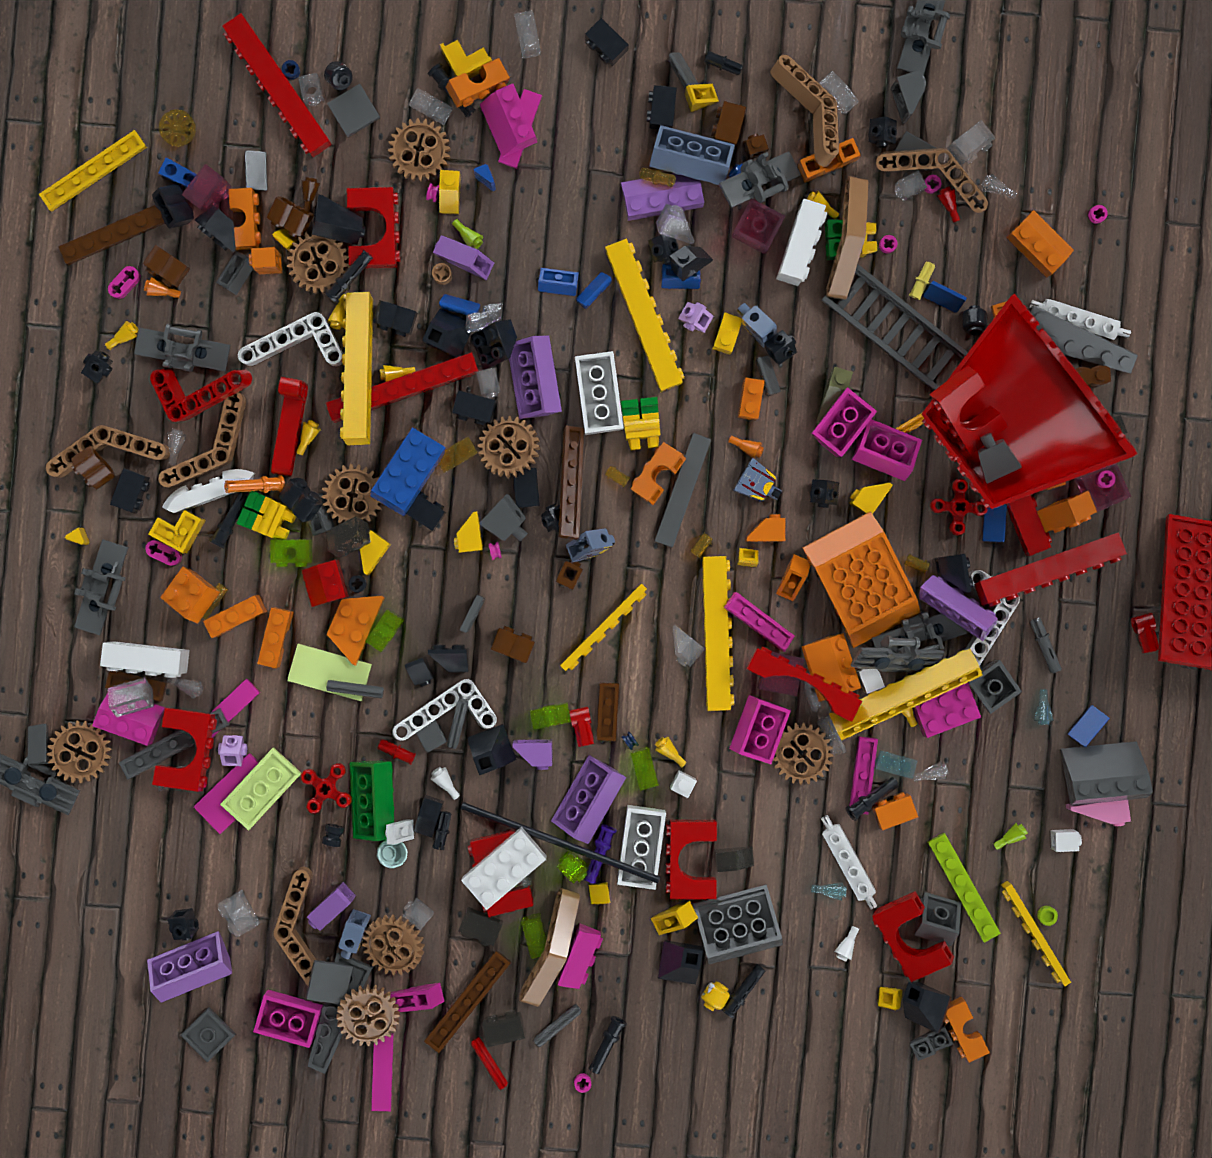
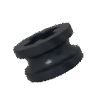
M356 575L350 578L348 585L353 592L359 593L365 590L367 582L364 577ZM357 578L363 582V586H360L359 589H356V586L353 587V582H356Z

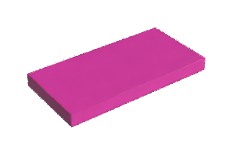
M251 753L243 759L242 766H235L194 806L219 834H222L236 820L220 804L259 763Z

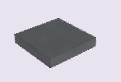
M361 84L356 85L327 103L347 137L352 136L380 119L379 114Z
M481 595L476 596L460 628L461 631L465 633L470 631L485 601V597Z
M314 960L306 999L340 1004L341 999L345 1000L353 966Z
M210 1007L181 1034L185 1041L206 1062L213 1058L236 1035Z

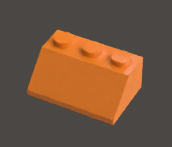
M1034 210L1006 237L1046 278L1052 275L1074 251Z
M844 633L828 636L802 646L810 675L813 676L816 673L825 678L824 682L828 684L834 682L842 686L841 690L846 693L849 690L855 691L861 688L855 667H851L853 660ZM815 689L818 701H824L825 698Z

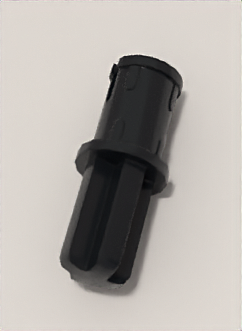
M710 50L704 61L720 68V71L723 69L735 75H740L743 69L742 64Z
M448 811L440 812L438 826L435 828L436 834L432 847L437 850L439 848L444 850L447 834L450 833L448 829L452 814Z

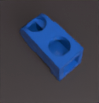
M165 158L158 172L161 177L190 190L193 189L199 177L194 172L168 158Z

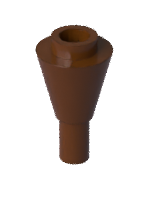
M305 177V181L301 180L303 199L305 200L304 209L311 212L312 201H314L320 183H317L315 178Z

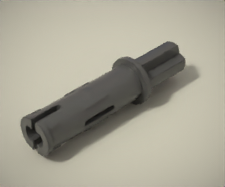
M1041 618L1032 619L1030 624L1036 636L1035 641L1039 643L1050 673L1062 670L1050 642V634L1046 632Z

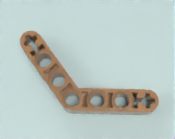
M781 55L772 67L771 75L813 114L814 157L820 166L826 167L839 153L836 99L791 57Z
M945 148L881 152L876 157V166L881 171L939 168L974 212L981 213L987 209L988 201L985 195L951 152ZM941 153H946L949 156L945 163L938 161V156ZM926 154L929 156L926 164L918 162L920 155ZM903 155L908 156L910 159L906 165H901L898 162L899 158ZM892 156H896V166H893V162H887L886 166L879 163L883 157H886L887 160H893ZM953 168L960 170V175L956 178L950 176V171ZM965 183L972 185V190L968 193L963 192L961 189ZM974 194L978 200H982V206H974L976 204L972 198Z
M848 176L846 180L842 237L826 287V296L846 300L866 237L868 180Z
M237 392L225 399L213 450L162 471L158 478L162 486L175 488L232 462L246 406V398L243 394ZM239 398L240 401L234 403L232 402V399ZM230 407H231V408L237 409L238 411L236 412V411L229 410V409H230ZM230 414H234L236 417L235 422L229 424L227 421ZM225 433H230L231 439L229 442L225 443L223 441V435ZM225 451L227 455L224 461H220L218 458L219 453ZM203 459H207L209 462L206 469L201 467ZM189 466L191 469V473L189 476L185 477L183 474V470L185 467ZM168 475H169V476H176V475H178V477H179V478H177V477L172 478V479L170 480L171 483L166 482V480L168 479Z
M99 425L51 459L46 464V471L50 476L62 478L72 472L71 466L73 463L69 459L70 454L74 452L77 455L83 451L88 441L92 443V447L97 452L109 445L158 461L168 459L170 449L165 444ZM107 430L108 436L102 440L101 432ZM124 435L126 443L120 445L119 438ZM140 441H143L145 444L142 451H139L137 448ZM152 448L160 449L163 451V453L158 454L152 452L151 450ZM56 465L60 466L58 467L59 472H55V470L57 469Z
M301 867L294 873L274 930V937L308 986L311 973H308L312 970L313 962L316 958L295 927L313 874L309 868ZM303 873L304 878L306 879L301 883V885H298L301 880L300 875ZM292 891H298L301 899H294ZM287 909L293 910L295 914L293 918L286 915ZM280 928H286L288 930V935H282L280 933ZM292 943L297 944L299 951H293L290 945ZM301 960H308L310 967H304L301 964Z
M563 888L558 890L544 951L521 988L520 1002L537 1007L540 1006L564 966L579 905V893Z

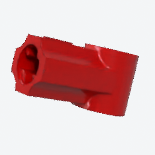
M1148 613L1131 618L1132 628L1135 634L1138 635L1142 653L1159 650V643L1155 632L1156 621L1153 614Z
M583 707L569 710L578 747L594 744L589 708Z

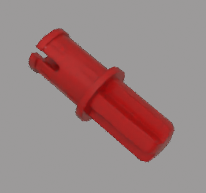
M384 739L378 745V750L394 756L393 759L398 758L410 765L416 756V753L402 748L400 744L397 746Z

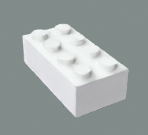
M803 199L779 268L777 280L798 286L801 281L804 282L810 269L807 267V264H810L816 250L813 249V245H816L821 235V230L818 229L822 227L827 216V212L824 211L826 205Z
M613 351L575 356L585 435L623 430Z
M115 641L105 642L102 646L100 666L106 667L108 671L126 669V673L145 671V675L152 676L165 673L164 677L176 678L181 677V674L187 673L189 650Z
M627 805L620 854L621 862L658 875L666 818L665 810ZM618 869L617 885L656 890V883Z
M520 827L466 873L461 881L487 910L543 863L547 856L523 827Z

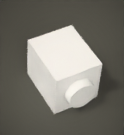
M861 669L856 671L864 693L868 694L885 687L880 672L877 669Z
M678 770L670 785V789L688 798L697 780Z
M1074 829L1051 830L1052 850L1055 852L1079 851L1082 839L1078 831Z

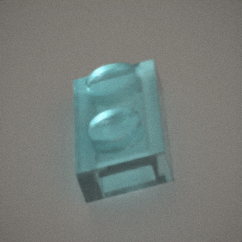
M879 750L875 769L913 779L918 761Z

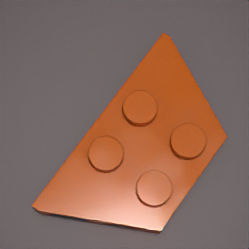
M383 596L342 599L327 632L328 637L355 666L385 599Z

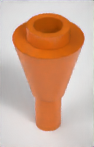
M153 277L145 282L144 291H147V296L168 295L180 298L181 291L171 289Z
M732 435L729 439V443L738 446L751 458H760L763 453L764 447H761L762 442L741 440Z

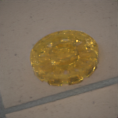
M170 110L162 116L159 122L161 137L172 146H184L195 136V122L183 110ZM189 131L191 135H187L185 132ZM181 136L185 137V141L181 140Z

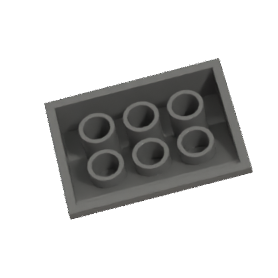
M1137 741L1060 749L1071 805L1148 798L1153 793L1150 775Z
M767 884L693 904L698 916L697 922L708 964L783 945L782 935Z

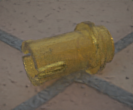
M610 465L605 473L607 479H612L623 488L630 479L629 476L617 470L616 466Z
M705 533L702 536L699 535L700 539L691 550L699 558H701L709 544L712 545L711 541L713 539Z
M908 554L904 565L918 570L920 574H925L930 563L926 559L924 561Z

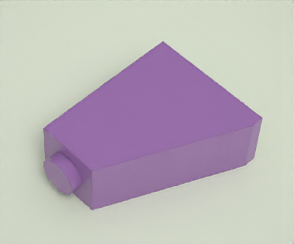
M442 235L433 251L442 260L484 280H487L494 265V262L479 250Z
M342 882L307 916L309 919L308 923L314 929L317 928L320 931L342 912L356 895Z

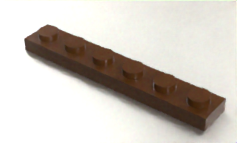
M154 205L58 247L65 263L70 265L165 223L161 211Z
M567 425L563 430L558 537L577 540L580 533L584 428Z
M496 950L429 1033L424 1042L440 1053L508 968L511 961Z

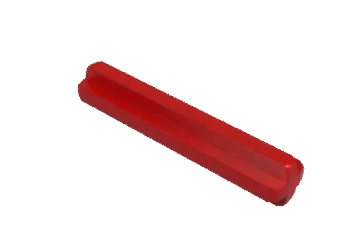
M479 1037L471 1041L473 1049L500 1090L504 1089L508 1085L504 1075Z

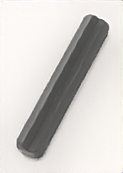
M328 680L326 686L327 691L374 698H382L384 694L383 687Z
M459 698L447 742L449 748L456 749L458 746L469 703L467 699Z
M574 1004L538 1034L533 1040L538 1047L543 1046L582 1013L581 1008Z

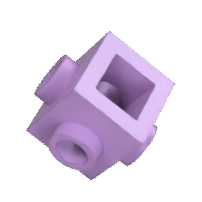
M687 302L678 319L684 323L683 326L690 331L696 329L705 333L714 316L706 310L704 305L698 302L696 304Z
M223 736L222 743L218 745V754L220 755L222 766H242L243 756L247 755V744H244L243 736Z

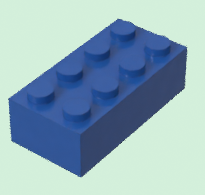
M412 427L372 488L371 497L400 515L405 516L443 457L446 447Z

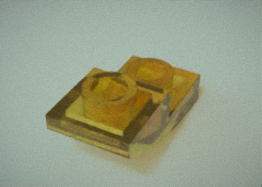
M466 437L446 449L438 465L443 473H446L475 456L478 452L470 438Z

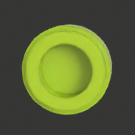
M1043 906L1038 910L1037 918L1043 925L1051 926L1056 923L1058 914L1051 906Z

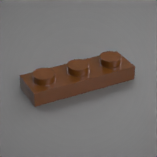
M109 671L105 688L162 702L167 682L122 671Z
M600 682L597 740L616 741L619 683Z

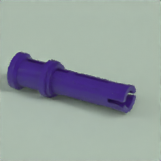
M601 824L599 837L594 842L596 846L594 852L605 855L606 851L612 846L610 843L617 830L608 825ZM591 859L584 880L589 883H596L602 863Z

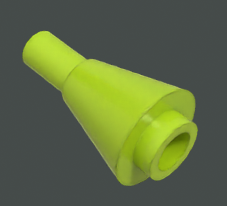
M458 219L453 221L452 225L460 232L467 246L478 249L482 245V235L465 227Z
M1015 823L1005 833L1003 838L993 843V845L998 850L1006 844L1027 839L1025 835L1028 832L1022 823L1020 825Z

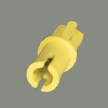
M925 262L919 277L915 278L916 282L909 294L910 297L917 300L921 299L926 286L930 284L928 281L935 269L933 263Z

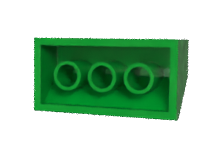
M392 761L350 762L353 839L369 841L387 840L385 835L386 825L394 823Z

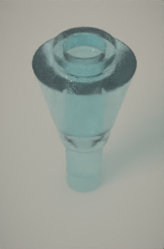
M1046 689L1040 690V702L1038 703L1034 721H1038V725H1050V722L1054 721Z
M843 882L824 886L812 885L811 893H822L842 901V897L846 898L847 886H843Z

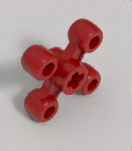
M962 478L956 479L952 483L954 498L951 501L947 502L943 499L935 498L930 502L932 512L941 513L948 511L952 514L953 520L949 530L951 534L956 536L962 535L965 532L966 527L963 522L965 514L973 513L976 516H983L988 511L981 501L969 503L965 499L968 483ZM958 483L962 484V489L958 488ZM937 502L940 504L939 509L935 507ZM960 503H961L962 507H960V508H961L962 510L956 511L955 508H956L957 506H956L955 504H960ZM978 505L982 507L981 512L977 509ZM956 525H959V531L955 530Z
M334 764L330 769L329 776L325 779L319 778L313 769H306L301 773L302 782L313 785L316 788V796L310 799L306 805L310 813H318L322 809L323 801L327 798L334 799L341 808H346L351 804V795L339 791L336 787L337 780L346 773V768L343 764ZM336 768L341 770L340 774L336 773ZM306 774L311 775V780L306 778ZM325 784L331 788L328 793L322 789ZM341 797L346 798L347 802L343 803ZM312 803L317 804V809L312 807Z

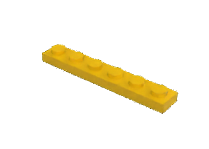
M133 130L42 191L39 196L52 212L146 149L147 146L139 134Z
M640 584L560 666L565 671L568 668L572 671L579 664L577 659L581 655L587 656L593 649L591 645L595 641L599 643L606 636L604 632L608 628L612 630L620 622L618 618L622 614L626 616L633 609L631 605L636 600L640 602L647 595L645 593L647 588Z
M1008 881L1001 884L1004 898L1007 902L1011 901L1014 907L1011 908L1017 918L1020 917L1023 923L1021 926L1027 934L1030 933L1033 937L1031 942L1037 951L1040 949L1043 956H1041V959L1047 967L1050 966L1053 970L1051 975L1056 983L1060 982L1064 986L1070 984V979L1013 885Z

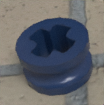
M288 60L283 63L282 72L287 79L294 80L299 77L300 68L295 61ZM289 66H292V68L296 67L293 74L288 72Z
M629 731L627 736L623 735L622 738L630 750H633V747L639 746V744Z

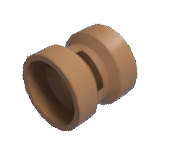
M439 263L432 269V275L437 284L447 285L451 282L453 274L447 264Z

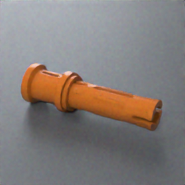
M282 475L274 478L262 476L260 479L226 480L224 483L226 493L261 491L263 493H268L269 491L281 492L285 487V480Z

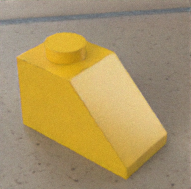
M440 170L439 213L459 215L460 171Z
M724 313L712 349L731 355L740 330L742 318Z
M885 483L863 487L859 490L856 489L850 496V499H852L850 505L863 514L868 512L873 514L893 484Z
M478 512L471 514L457 532V538H454L455 549H459V553L483 550Z
M371 530L369 533L365 532L360 539L362 543L359 546L363 571L366 575H370L391 546V543Z
M687 901L653 916L651 920L658 934L663 935L685 929L698 919V916L691 902Z

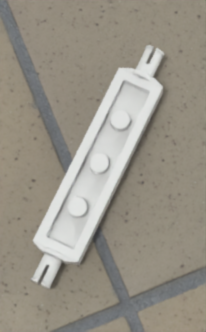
M1046 299L1043 303L1031 301L1032 304L1038 305L1037 307L1096 335L1114 340L1117 335L1129 338L1130 335L1123 332L1131 334V330L1120 328L1121 321L1051 299Z
M828 815L822 817L821 820L826 827L822 835L859 901L866 900L870 909L876 908L877 904L872 897L876 890L840 824L833 825Z

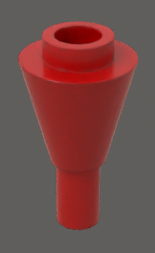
M949 186L939 190L940 194L937 197L946 210L949 211L953 223L959 221L960 217L956 209L955 188L951 189Z

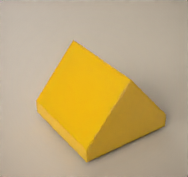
M78 527L65 536L66 540L81 545H89V539L84 528Z
M739 548L737 565L757 567L758 550Z

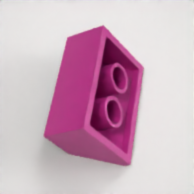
M514 84L495 91L480 104L502 158L538 143Z
M847 387L811 434L834 456L842 457L877 411Z
M871 419L861 434L852 460L906 481L913 471L922 440Z
M110 689L97 711L92 726L148 746L153 744L166 707Z
M749 695L729 749L738 754L772 764L791 710Z
M579 923L568 951L567 960L558 975L559 986L580 989L581 984L585 985L589 975L586 971L588 966H593L596 958L593 955L596 948H600L603 940L600 937L601 931Z

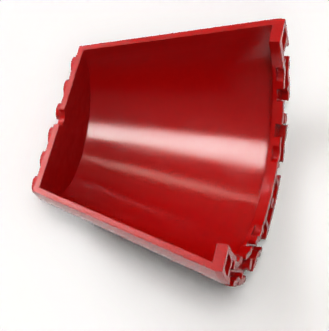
M1013 294L948 379L966 365L979 374L985 387L965 402L960 412V422L972 420L990 405L1001 413L1008 425L1006 429L994 437V440L996 442L1004 439L1020 461L1022 468L987 483L978 450L970 455L965 450L962 452L957 447V439L950 435L948 432L949 426H946L940 419L942 414L936 411L931 404L933 399L921 414L924 417L922 420L924 425L929 430L933 429L936 434L934 435L935 440L947 448L945 453L951 461L958 462V471L963 477L966 476L970 479V487L975 493L981 494L982 498L980 500L987 509L989 507L994 509L1132 458L1138 454L1118 424L1043 328L1040 330L1036 328L1040 323L1016 294Z

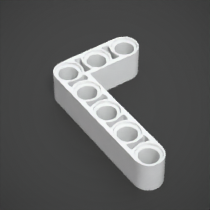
M314 312L244 346L239 350L238 358L245 365L253 366L314 336L325 360L330 365L340 366L342 364L343 352L325 317L320 313ZM321 318V325L314 327V319ZM303 326L305 329L304 333L296 335V329ZM281 335H287V341L284 344H279L278 340ZM324 335H330V342L328 344H322L321 342ZM269 343V351L263 353L261 350L262 345ZM247 352H252L253 354L250 361H245L244 355ZM333 352L339 353L337 361L330 360V355Z
M981 570L969 572L972 580L976 573L980 575V581L991 578L990 575ZM1019 595L1013 599L1011 604H1007L1005 598L1000 600V604L992 606L990 609L992 612L996 613L1000 610L1003 614L1002 619L997 620L996 625L993 627L992 635L986 637L984 641L973 636L965 650L971 649L979 666L1020 601ZM980 642L982 644V651L977 653L975 645Z
M464 679L398 723L393 728L392 734L399 741L408 739L456 706L459 698L468 700L467 708L480 727L484 729L493 727L496 724L497 718L475 684L469 679ZM462 683L470 685L469 693L465 694L461 691ZM446 694L454 696L455 701L453 704L449 705L445 702ZM473 699L480 700L481 707L479 709L472 707L471 702ZM430 705L438 707L439 712L437 715L429 713ZM484 715L491 716L492 722L490 725H485L482 722ZM414 716H420L423 719L421 726L417 727L413 724L412 719ZM401 726L407 730V734L403 738L398 737L396 734L397 728Z

